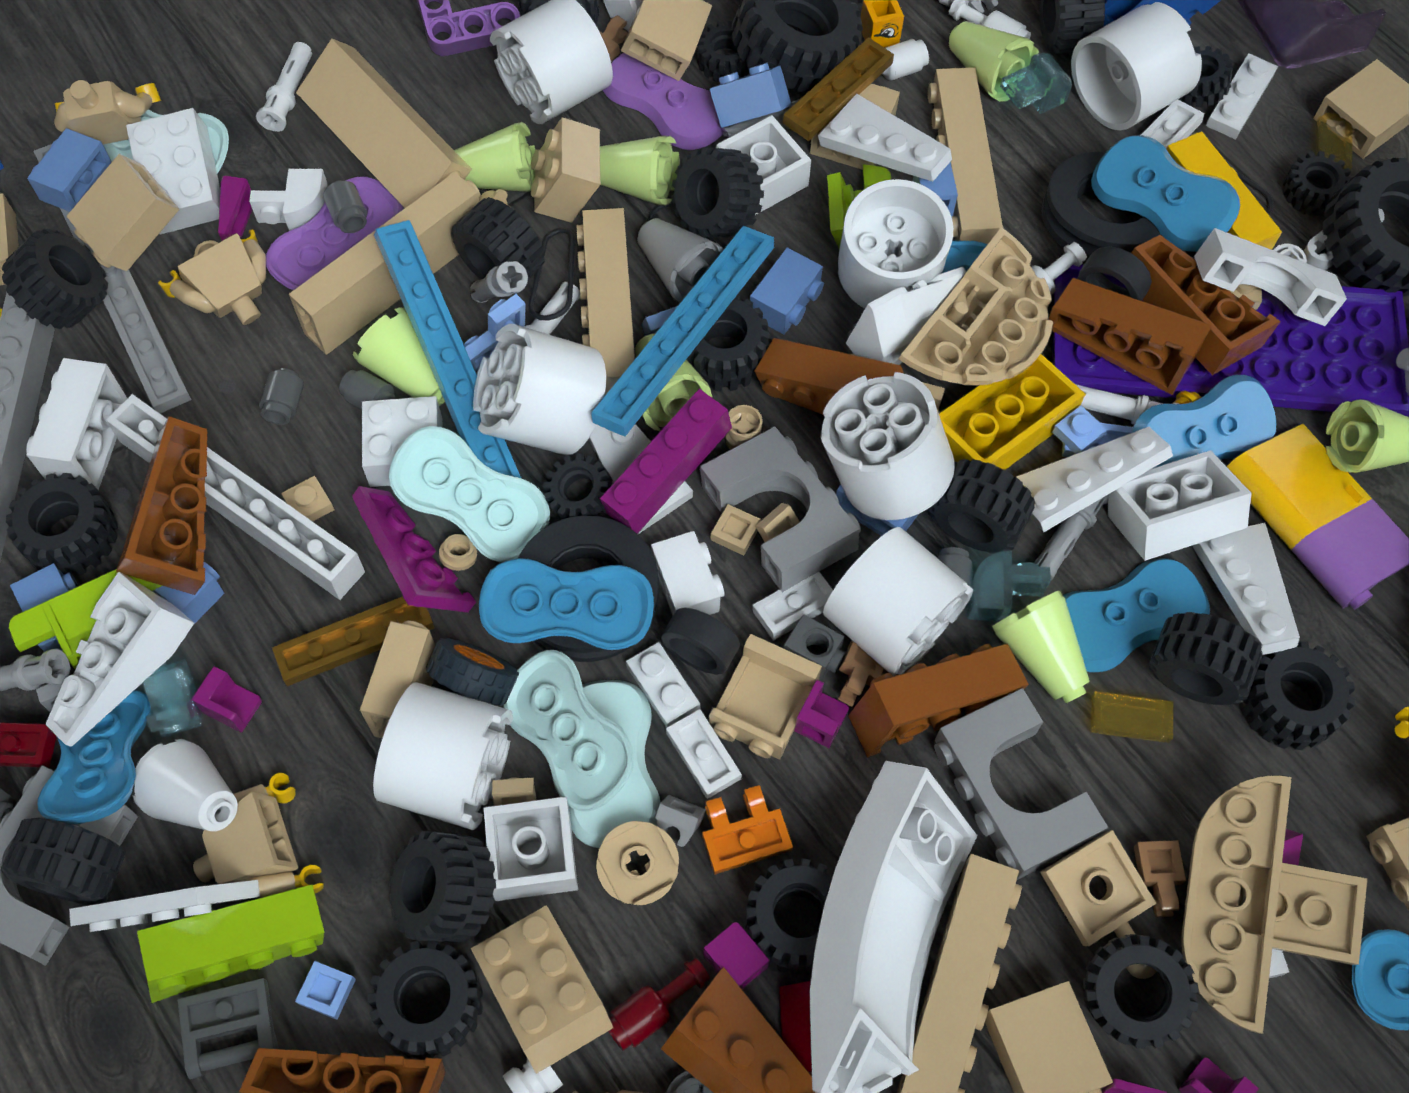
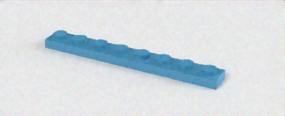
M410 220L377 228L374 237L460 437L484 465L498 473L521 478L505 439L486 435L478 430L481 423L480 412L473 410L477 374Z
M746 226L739 230L592 411V421L594 424L624 437L629 433L773 250L774 237Z

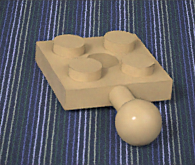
M1113 830L1102 833L1040 872L1083 946L1092 945L1112 931L1115 932L1118 938L1135 934L1128 921L1156 904ZM1096 875L1103 878L1107 885V892L1100 900L1094 898L1089 890V883ZM1133 964L1126 967L1132 976L1139 979L1150 978L1157 972L1154 968L1144 964Z

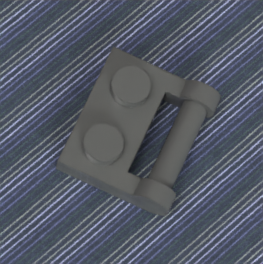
M262 978L178 999L184 1063L189 1079L202 1077L205 1075V1071L254 1059L258 1048L278 1049L268 981ZM257 1028L258 1040L203 1054L201 1052V1041Z

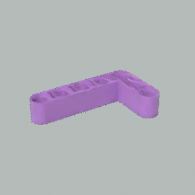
M417 0L429 46L435 54L440 56L493 46L490 42L491 33L502 27L497 21L502 18H508L513 21L520 17L517 7L509 2H499L452 13L449 0ZM432 1L442 4L436 10L429 9L426 5ZM470 25H477L482 30L472 34L466 28ZM439 32H446L451 35L445 41H440L434 37Z

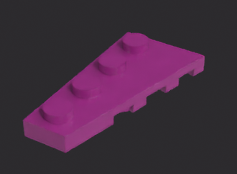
M359 486L352 498L407 604L415 607L469 612L476 601L469 592L462 595L454 584L458 579L456 575L447 567L442 569L433 558L436 550L430 542L414 534L412 530L416 526L393 495L389 491Z

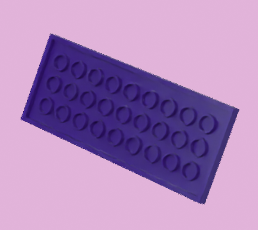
M1073 264L1053 281L1055 292L1052 294V308L1072 278L1078 279L1079 272L1084 266L1083 264L1079 267ZM1103 273L1112 283L1126 288L1117 278ZM1341 286L1347 300L1326 326L1294 315L1281 300L1262 289V302L1256 311L1265 317L1271 314L1281 321L1263 347L1214 375H1211L1195 357L1173 395L1052 331V364L1074 384L1110 393L1176 398L1179 392L1185 390L1190 393L1196 392L1201 397H1204L1223 379L1233 375H1247L1261 383L1268 393L1273 407L1334 412L1340 404L1346 401L1352 402L1362 399L1409 417V395L1406 392L1405 370L1399 368L1396 364L1399 353L1409 348L1402 291L1394 293L1385 292V290Z

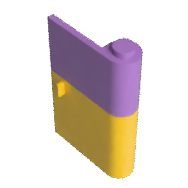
M1304 424L1245 451L1227 466L1251 492L1250 504L1343 609L1350 605L1356 610L1373 597L1369 591L1371 588L1409 565V538L1348 472L1341 471L1332 464L1326 448Z

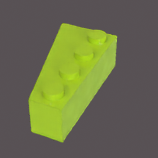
M313 885L214 910L212 913L199 914L137 931L152 1003L249 969H259L268 966L275 960L290 955L292 957H301L313 953L317 950V946L323 944L325 933Z

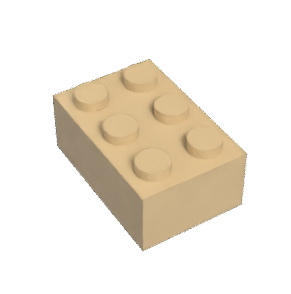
M547 905L471 948L536 1074L613 1028L603 1003Z

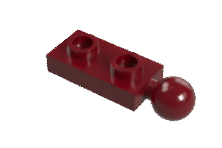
M0 723V766H44L50 768L57 736L46 724Z

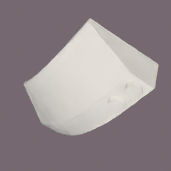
M885 761L878 777L873 782L872 789L861 811L856 816L855 823L835 868L822 913L810 985L812 1090L815 1093H879L893 1085L892 1078L902 1073L909 1076L919 1070L912 1063L915 1022L922 980L931 945L945 905L977 838V834L925 767Z

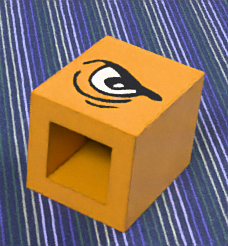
M863 0L861 20L864 39L866 40L869 37L883 47L900 43L904 15L898 1Z

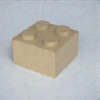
M562 117L554 130L550 129L548 131L545 143L540 150H535L531 160V169L535 170V179L531 187V196L534 197V212L573 222L600 186V129Z

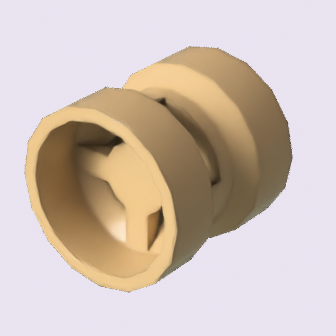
M739 405L730 410L729 417L732 429L725 435V441L731 450L760 435L763 421L759 411L752 406Z

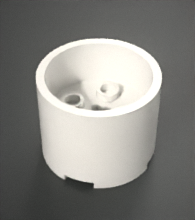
M550 0L491 33L490 42L493 46L496 45L498 51V58L494 62L505 87L517 105L523 104L532 112L530 114L531 120L537 124L549 121L606 89L612 83V64L604 40L589 14L576 0Z
M1155 2L1151 5H1142L1077 43L1071 60L1074 85L1082 103L1097 121L1110 129L1126 130L1188 94L1196 87L1201 75L1202 60L1201 54L1195 53L1192 42L1187 34L1191 28L1186 20L1172 7Z
M899 179L878 182L864 189L856 196L845 216L838 256L839 279L844 290L853 301L866 308L870 302L897 288L904 287L908 292L916 282L924 280L928 285L933 278L942 274L953 239L952 218L942 199L932 190L919 183Z
M516 324L505 325L496 333V341L499 342L491 353L490 358L483 357L477 374L473 410L480 412L481 423L478 430L486 435L563 455H571L577 452L592 434L596 424L592 421L591 413L605 396L606 369L602 355L597 349Z
M895 372L894 376L878 377L867 380L865 375L845 385L830 399L823 411L825 418L822 425L821 440L848 500L858 511L876 519L899 520L912 517L927 510L944 495L954 475V457L934 398L930 390L920 380L899 372Z
M896 527L875 541L849 568L829 596L823 614L894 677L897 673L899 675L904 674L906 670L913 667L935 645L934 641L947 628L949 622L953 623L963 611L972 596L973 589L901 527Z
M418 682L411 684L399 699L380 745L373 781V791L376 800L464 828L476 829L483 817V814L478 813L481 805H486L489 798L493 799L492 780H500L504 770L511 742L507 740V734H504L505 724L511 725L512 711Z

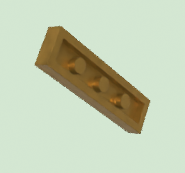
M868 37L783 115V124L807 141H810L856 94L859 95L893 64L894 54Z
M400 597L274 646L272 650L283 681L287 686H290L381 650L391 621L401 624L404 621H414L424 625L428 630L434 629L430 614L426 607L410 606L403 597Z

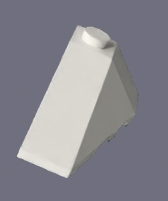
M960 267L937 275L928 285L924 280L916 282L908 292L904 287H900L870 302L846 342L847 346L855 356L900 365L902 363L898 359L963 278L966 270Z
M121 572L117 573L96 603L91 618L95 619L96 622L88 641L81 640L76 650V653L81 654L73 675L64 679L46 722V725L65 745L71 747L174 654L194 625V622L173 604Z

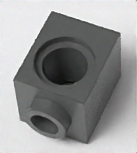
M803 614L784 644V649L822 666L819 677L820 681H823L828 671L835 673L838 670L846 654L841 650L844 640L843 635ZM819 645L826 652L821 655H814L807 650V647Z

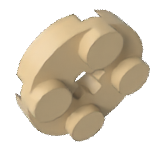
M626 822L611 830L603 840L598 851L596 864L598 878L603 888L612 897L627 904H650L662 898L670 890L678 875L679 855L674 841L665 830L648 822ZM633 851H637L640 856L647 854L650 859L645 864L647 872L643 875H639L637 870L629 872L626 864L631 861L629 854Z

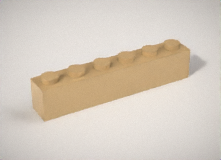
M936 69L934 83H929L928 102L934 103L932 127L933 129H938L936 140L951 149L952 160L950 162L958 193L952 216L953 237H955V241H978L988 244L999 229L1003 228L976 69Z
M624 208L582 210L583 225H576L578 246H584L585 251L578 252L579 273L586 272V278L579 279L581 300H587L588 306H581L582 328H589V334L582 335L583 345L597 349L603 357L606 369L605 395L635 360Z
M970 854L965 862L914 1034L912 1063L919 1070L909 1076L902 1074L897 1093H965V1090L959 1088L963 1071L970 1073L976 1057L977 1047L972 1046L971 1042L975 1029L981 1031L987 1017L989 1006L982 1004L986 988H994L999 974L1000 965L994 963L997 948H1005L1010 934L1011 925L1005 923L1008 909L1015 910L1020 898L1022 886L1016 884L1019 870L974 854Z

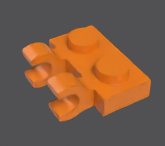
M760 785L744 790V802L751 816L748 819L730 824L721 797L705 802L706 814L712 830L702 832V838L714 875L792 851L793 845L781 810L777 809L768 812Z

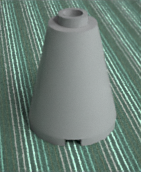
M659 218L651 219L644 223L639 230L637 238L638 245L665 287L679 303L683 301L724 250L719 244Z

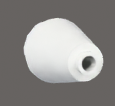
M175 739L177 742L166 745L160 743L152 747L140 759L135 768V796L133 798L137 806L147 815L156 819L207 831L222 830L235 818L238 808L235 796L206 752L198 745L184 739Z

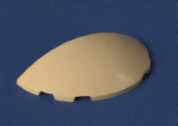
M1001 227L898 359L925 375L962 385H988L1013 378L1025 371L1044 350L1053 325V321L1048 320V306L1052 300L1049 287L1045 278H1038L1030 266L1032 260L1030 253L1015 237Z

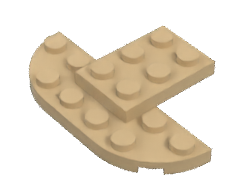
M1265 776L1244 781L1222 794L1205 812L1194 837L1182 926L1183 958L1187 964L1191 965L1195 973L1192 976L1194 982L1198 983L1200 996L1216 1013L1227 1021L1259 1034H1263L1272 949L1351 965H1359L1367 878L1282 863L1292 778L1286 776Z

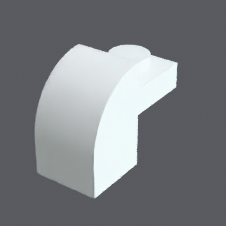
M288 169L286 191L251 190L249 202L257 222L268 224L286 223L289 231L310 221L320 211L325 202L323 194L328 184L323 169Z

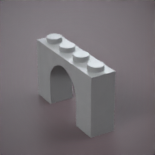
M776 427L761 433L700 466L702 488L721 513L725 510L727 504L735 506L749 497L765 491L788 493L799 499L806 507L808 512L800 523L761 545L762 567L782 592L858 550L861 528L857 519L852 513H846L839 505L835 492L830 487L825 488L818 479L813 465L809 461L804 462L797 453L793 441L788 436L784 437Z
M1023 688L940 728L935 739L936 744L934 745L940 762L944 766L949 765L956 777L954 783L958 793L963 800H969L976 811L975 820L980 831L985 836L990 835L997 847L996 857L999 863L1019 870L1017 880L1075 851L1108 829L1107 824L1087 792L1042 813H1026L1016 810L1006 804L996 793L990 778L991 759L998 753L1036 735L1043 724V720Z
M41 766L38 773L32 776L25 784L23 795L13 811L7 813L0 823V869L21 821L30 818H44L38 811V797L55 771ZM123 805L118 811L102 819L71 825L102 835L120 846L138 816L126 805ZM0 871V943L46 966L70 927L27 905L20 897L17 883L8 879Z

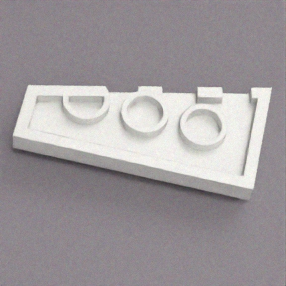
M858 94L846 104L818 135L820 146L932 182L952 160L950 148Z
M636 424L625 437L596 425L588 439L599 461L612 477L613 483L651 442ZM685 481L638 534L693 497V490Z
M1146 427L1017 476V478L1030 490L1031 496L1035 500V508L1030 518L1045 532L1173 457L1171 446L1154 430Z
M1265 523L1247 526L1245 529L1193 545L1195 552L1243 630L1254 636L1255 641L1260 643L1262 655L1297 647L1300 636Z
M258 880L201 886L69 909L71 926L89 924L90 932L117 928L116 920L120 919L121 927L148 923L147 915L152 914V922L179 918L180 909H184V917L212 913V904L260 897Z

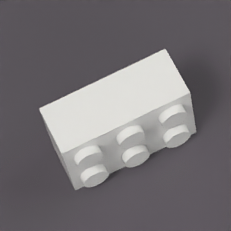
M190 108L126 125L133 160L144 165L179 208V211L159 234L218 220L221 190L207 126L196 111Z
M63 358L59 370L52 377V389L47 402L40 408L39 423L34 435L28 440L26 455L45 480L46 475L55 473L58 478H61L63 473H71L75 479L81 476L99 490L117 439L106 419L128 398L107 364Z
M1210 450L1152 468L1111 492L1108 500V517L1145 561L1247 528L1251 492Z

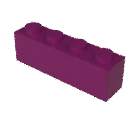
M699 388L600 498L607 514L615 521L622 523L638 534L732 429L728 409Z

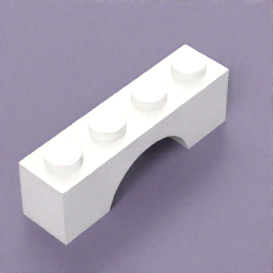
M1216 228L1213 229L1194 256L1203 281L1232 292L1241 284L1256 286L1281 300L1294 315L1326 326L1347 300L1335 274Z

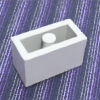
M692 531L651 544V552L656 561L659 581L672 615H674L677 609L684 607L696 609L709 615L719 612L720 597L724 596V589L717 574L712 576L708 564H711V557L706 543H699L695 532Z

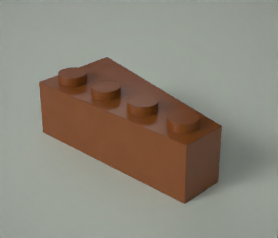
M1161 235L1135 247L1131 253L1141 260L1150 272L1152 283L1149 291L1143 298L1144 302L1213 325L1196 355V358L1211 375L1263 347L1281 322L1271 314L1265 317L1252 308L1255 302L1245 295L1238 298L1227 289L1203 281L1199 269L1196 267V260Z
M1072 278L1059 297L1048 319L1053 321V332L1173 395L1213 326L1076 278Z
M773 338L755 369L762 389L766 394L824 415L823 411L830 399L848 383L865 375L867 380L878 377L894 376L895 372L904 373L901 365Z
M170 416L167 418L156 442L116 572L195 595L205 583L204 551L206 550V534H204V513L206 512L207 429Z
M1008 643L992 648L991 644H986L973 650L970 655L960 657L959 654H952L941 659L936 665L927 667L925 663L909 668L902 675L893 677L891 673H887L875 678L870 682L871 687L848 717L868 758L881 753L880 748L885 742L895 739L899 746L913 740V736L926 730L929 725H932L934 731L940 730V728L960 719L962 712L965 715L973 713L1022 688L1025 689L1029 684Z
M722 967L661 1048L662 1051L713 1093H815L812 1090V1076L724 967Z
M258 1048L239 1092L438 1093L446 1071L442 1059L438 1058L416 1060L404 1059V1056L385 1055V1058L364 1057L353 1053L331 1055L317 1054L316 1051Z

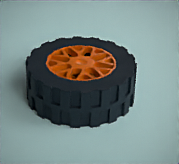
M440 638L426 666V672L429 673V676L451 690L468 698L500 706L506 704L519 676L517 669L500 659V657L469 643L450 638Z

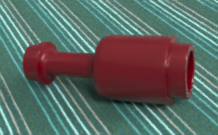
M694 958L692 961L684 963L686 971L661 990H654L647 985L643 986L609 1012L611 1015L609 1019L613 1028L608 1032L622 1051L630 1045L635 1048L668 1023L671 1019L668 1010L669 1005L693 986L697 985L701 989L705 986L704 983L710 980L709 974L698 959Z

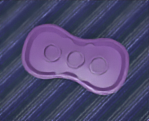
M622 53L611 63L613 79L611 85L603 90L605 95L619 105L637 110L646 115L655 124L661 136H671L675 139L676 144L671 143V145L685 150L701 149L712 144L723 135V128L720 126L709 90L688 84L682 79L678 81L626 53Z
M369 177L347 179L345 181H350L356 185L367 210V223L365 227L355 233L342 232L340 228L335 226L324 202L320 211L310 221L284 233L271 244L266 253V267L278 282L294 290L402 211L403 206L378 180Z

